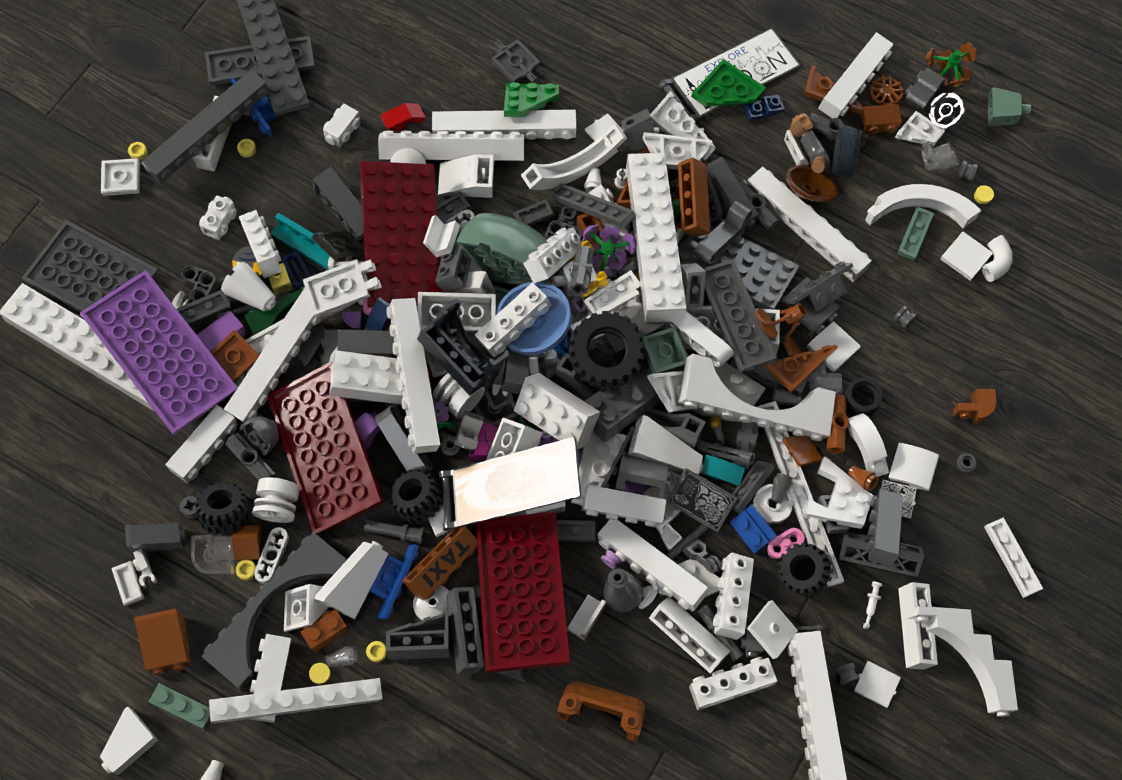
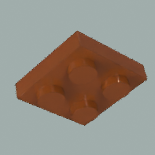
M235 330L210 352L234 383L254 365L260 356Z

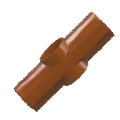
M840 394L835 395L830 436L827 437V450L832 454H842L845 451V430L849 425V419L846 416L847 399L844 395Z

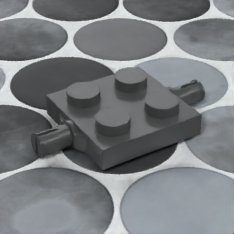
M497 39L494 42V46L500 51L491 58V63L511 83L519 82L526 77L532 83L537 82L538 78L532 72L541 66V62L518 39L506 46Z

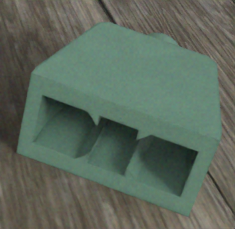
M992 88L988 96V126L1014 125L1018 123L1021 115H1030L1031 105L1021 103L1020 93Z

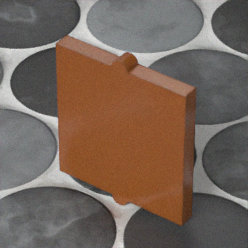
M791 436L782 439L789 451L788 453L793 457L798 467L822 460L816 445L812 443L808 436Z

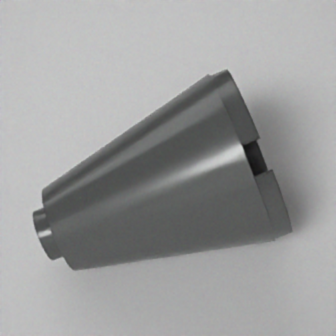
M618 568L609 573L604 586L603 596L607 605L612 610L629 612L640 605L643 599V586L637 577Z

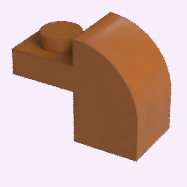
M975 389L971 395V403H958L953 409V416L960 417L961 419L973 417V424L984 422L995 409V389Z

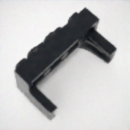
M454 299L439 310L435 322L420 331L417 340L470 396L498 376L509 353L506 350L501 357L493 359L479 350L471 341L461 323L459 315L461 301Z

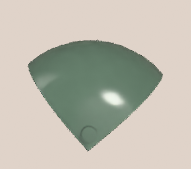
M481 213L473 217L464 226L457 239V243L480 270L487 272L491 282L519 285L533 282L523 263L529 259V254L538 250L540 245L548 243L539 232L516 219L494 213ZM558 270L552 276H557ZM549 277L548 279H545V280H543V281H540V282H545V283H549V284L552 285V279H551V277Z

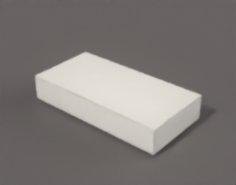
M132 561L112 568L124 606L145 599Z

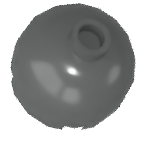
M954 93L939 95L930 106L931 113H929V117L932 123L946 130L955 129L960 126L967 115L965 102Z
M257 416L248 419L240 426V430L243 429L244 431L242 438L256 452L257 450L262 453L261 456L267 455L276 447L279 434L277 424L273 420Z

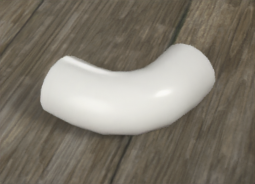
M1003 235L996 237L987 245L991 252H993L994 259L982 267V273L989 282L995 281L1006 274L1012 264V250Z

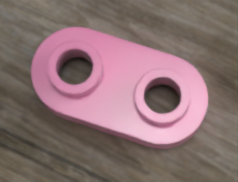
M791 528L771 540L767 547L769 556L774 559H782L781 555L787 553L786 549L788 547L793 548L794 544L801 545L804 542L803 532L797 528ZM790 537H795L797 542H792ZM774 547L780 548V552H775Z

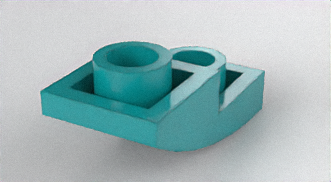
M705 455L700 474L737 487L740 486L745 468L710 455Z

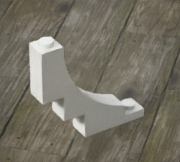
M917 606L907 610V619H916V622L920 623L925 622L926 631L944 639L968 662L983 690L988 713H997V717L1010 716V712L1018 711L1012 662L1008 660H994L991 635L974 634L971 610Z

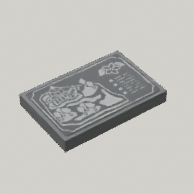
M685 468L666 503L718 532L737 498Z

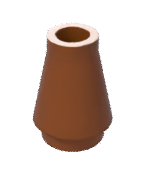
M855 465L848 471V475L864 490H873L878 483V477L874 472L858 468Z

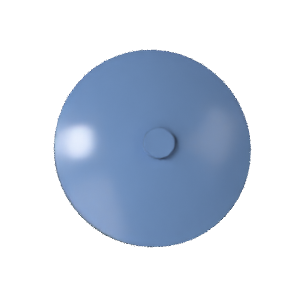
M533 282L519 285L508 292L499 303L495 316ZM533 283L548 297L552 306L549 307L545 314L539 316L531 327L526 328L518 339L506 346L513 352L522 355L542 354L556 347L567 335L572 320L570 304L565 295L557 287L549 283Z

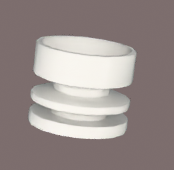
M447 373L436 386L433 397L438 401L440 400L444 406L449 404V412L460 419L463 416L464 410L470 412L478 404L485 392V388L481 387L469 396L451 375Z
M280 478L259 479L256 494L261 498L254 500L255 506L252 514L257 518L270 522H292L295 517L293 512L296 511V506L292 503L298 500L299 485Z

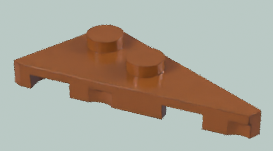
M812 65L803 96L822 102L836 83H833L827 76L823 77L816 71L817 67ZM857 100L852 105H847L849 111L861 114L863 107Z
M828 345L817 351H807L794 357L783 358L782 361L766 364L764 368L792 393L837 350L838 346Z

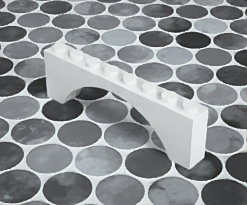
M692 354L685 361L679 403L685 404V407L690 409L701 408L706 413L716 412L725 418L735 417L739 418L741 422H755L760 427L770 426L779 432L790 431L795 436H809L811 440L822 441V439L830 436L836 392L818 387L810 391L795 407L784 410L757 408L740 400L727 389L717 375L711 358Z

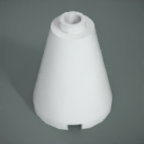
M245 262L236 265L232 269L235 272L231 276H226L221 287L225 295L262 311L271 310L275 306V295Z

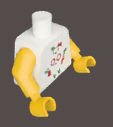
M589 241L582 243L581 247L589 246L594 253V248ZM576 255L560 268V275L551 277L552 285L555 287L563 286L568 296H575L570 289L573 262ZM592 266L587 294H583L581 297L592 296L598 292L599 286L605 287L608 285L607 275L604 271L596 274Z

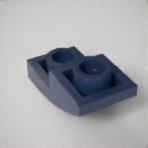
M779 95L764 96L761 101L743 105L748 121L767 118L785 110Z
M380 297L376 300L364 330L385 331L386 325L391 322V319L387 317L389 303Z

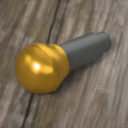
M713 416L709 419L708 424L714 429L717 441L721 445L725 444V438L721 429L722 421L718 416Z

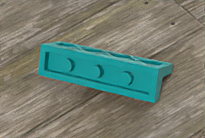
M278 213L275 216L277 225L271 231V237L324 269L329 270L328 260L330 255L314 240L322 238Z

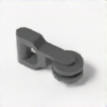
M696 539L683 548L686 556L691 560H697L710 573H715L721 568V563L716 556L711 555L707 558L706 545L701 540ZM698 548L701 553H695L694 550Z

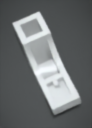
M863 413L848 418L849 425L847 428L850 438L857 443L862 453L866 470L874 472L877 477L889 473L885 459L887 453L872 421Z

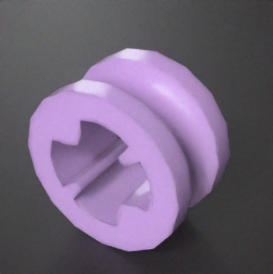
M576 296L569 302L571 312L574 315H580L587 310L583 303L584 297Z
M607 550L606 555L601 557L602 561L612 569H615L616 564L621 562L620 558L610 550Z

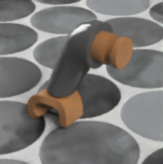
M802 113L792 119L789 131L797 139L802 137L799 141L811 164L812 170L815 173H821L830 166V155L820 143L813 130L809 132L813 127V123L808 115Z

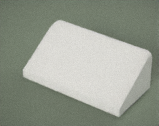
M787 130L784 141L796 165H810L799 140Z

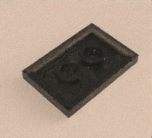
M349 231L317 232L312 236V239L335 262L354 261L356 259L365 260L364 246Z

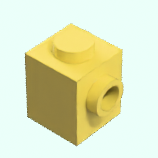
M284 263L279 264L282 272L269 276L275 295L293 290Z

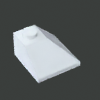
M308 584L285 591L284 632L312 625L329 608V606L314 599L323 586Z

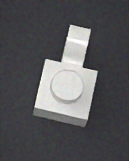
M141 549L133 552L135 556L133 560L134 566L137 571L140 570L142 572L139 578L140 584L146 588L145 580L147 578H151L154 584L157 583L146 554Z

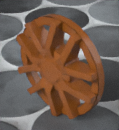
M882 76L873 81L870 87V95L879 105H894L902 99L903 88L901 82L893 79L892 76Z

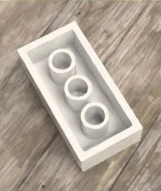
M418 292L417 312L420 330L435 322L442 307L454 299H458L461 301L459 315L465 332L477 333L495 317L496 294Z
M336 350L333 358L329 395L402 405L403 391L399 390L400 373L396 371L397 358Z
M540 373L525 378L514 408L516 413L559 441L575 438L577 449L588 445L600 411Z
M502 418L486 461L538 447L543 433Z

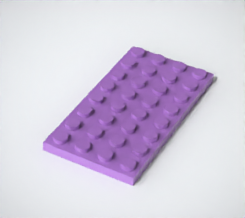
M146 270L80 312L85 322L173 435L234 394L237 390L234 382Z

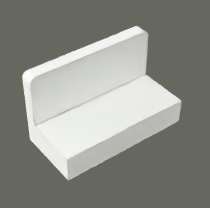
M436 215L432 216L423 243L436 258L452 252L460 225L457 221L443 224Z
M587 595L567 630L585 640L605 608L606 601L602 599L600 602Z

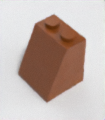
M176 608L134 617L146 671L150 674L153 673V675H162L166 670L180 671L186 669V666L192 665L185 617Z

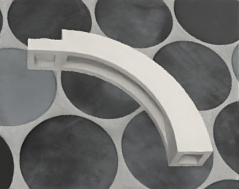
M614 124L595 142L579 153L551 164L533 163L521 176L529 189L532 190L551 189L558 187L561 183H570L588 174L591 168H597L618 152L616 148L627 137L619 125Z
M912 184L894 188L878 196L875 204L867 211L868 215L865 221L871 225L891 211L904 207L918 206L942 212L964 228L977 219L981 210L970 200L952 190L934 185Z

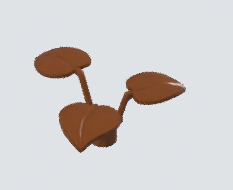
M798 303L793 307L780 311V314H784V317L774 322L771 321L769 315L763 309H758L756 317L763 332L769 338H775L778 335L774 325L784 320L788 324H794L784 337L786 340L784 346L790 357L802 353L790 335L801 324L800 320L807 316L803 305Z

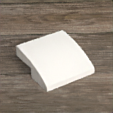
M899 443L889 479L909 484L910 487L929 491L939 455L923 448Z

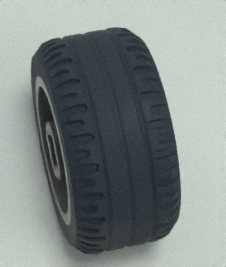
M844 127L838 130L832 166L833 174L849 177L855 175L861 139L860 130Z

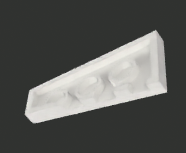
M671 91L650 114L652 122L668 135L709 140L705 133L696 126L693 118L689 117L684 111L685 108L681 103L676 101ZM713 143L702 159L703 163L716 149Z
M592 432L588 445L583 448L579 465L581 497L572 499L571 503L583 505L585 487L587 485L601 487L627 437L626 435L617 433L604 443Z

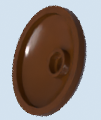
M792 166L786 173L785 178L789 187L804 200L825 203L835 199L838 193L835 182L823 172L815 173L812 167Z

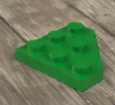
M723 59L692 92L691 97L705 107L755 103L765 92L766 87Z
M506 83L504 117H524L532 109L536 111L545 107L549 101H558L559 85L552 83Z

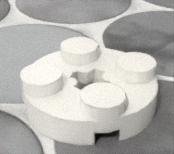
M773 484L761 487L753 499V505L769 525L785 521L789 517L793 505V499L788 491L782 504L778 503L776 508L769 507Z

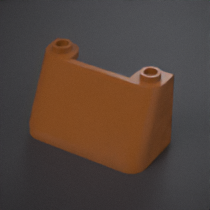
M571 681L567 684L558 706V720L567 722L571 715H580L582 705L622 717L619 727L623 728L626 732V740L637 743L645 714V705L640 699L580 681Z

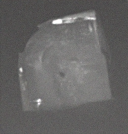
M191 536V560L195 568L207 575H233L236 560H234L232 536Z

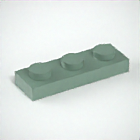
M918 206L916 207L897 252L898 255L913 261L915 260L934 215L933 212Z
M160 683L148 701L204 730L210 720L209 707Z

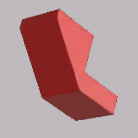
M404 103L381 115L387 130L402 131L408 122H423L426 118L420 105L414 103Z

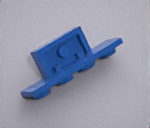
M234 78L231 79L232 85L236 83ZM266 96L249 110V115L254 122L257 121L259 123L258 127L262 134H267L271 139L273 135L267 123L279 116H275L272 104Z
M409 545L402 562L387 555L369 590L370 593L384 599L377 616L378 619L384 620L392 615L395 599H398L402 593V580L410 573L409 568L418 557V545Z

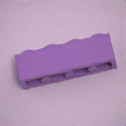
M228 311L197 334V336L209 352H211L233 330L242 338H244L247 332L234 314Z

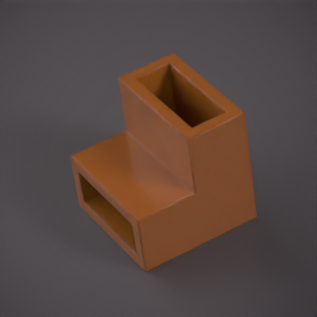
M261 525L241 526V529L234 530L232 536L234 560L260 559Z

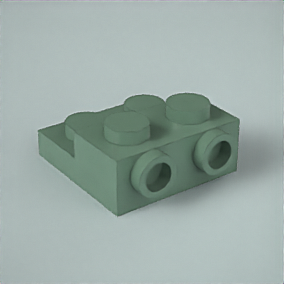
M675 327L643 337V342L645 343L644 354L652 374L669 372L685 366L688 353L684 350L681 336Z

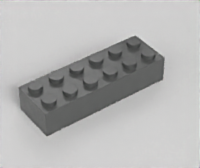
M647 359L643 360L637 375L630 379L626 385H619L616 389H611V387L606 388V390L601 389L584 401L600 411L593 432L604 443L662 402L647 378V375L652 374ZM685 366L669 372L684 371Z

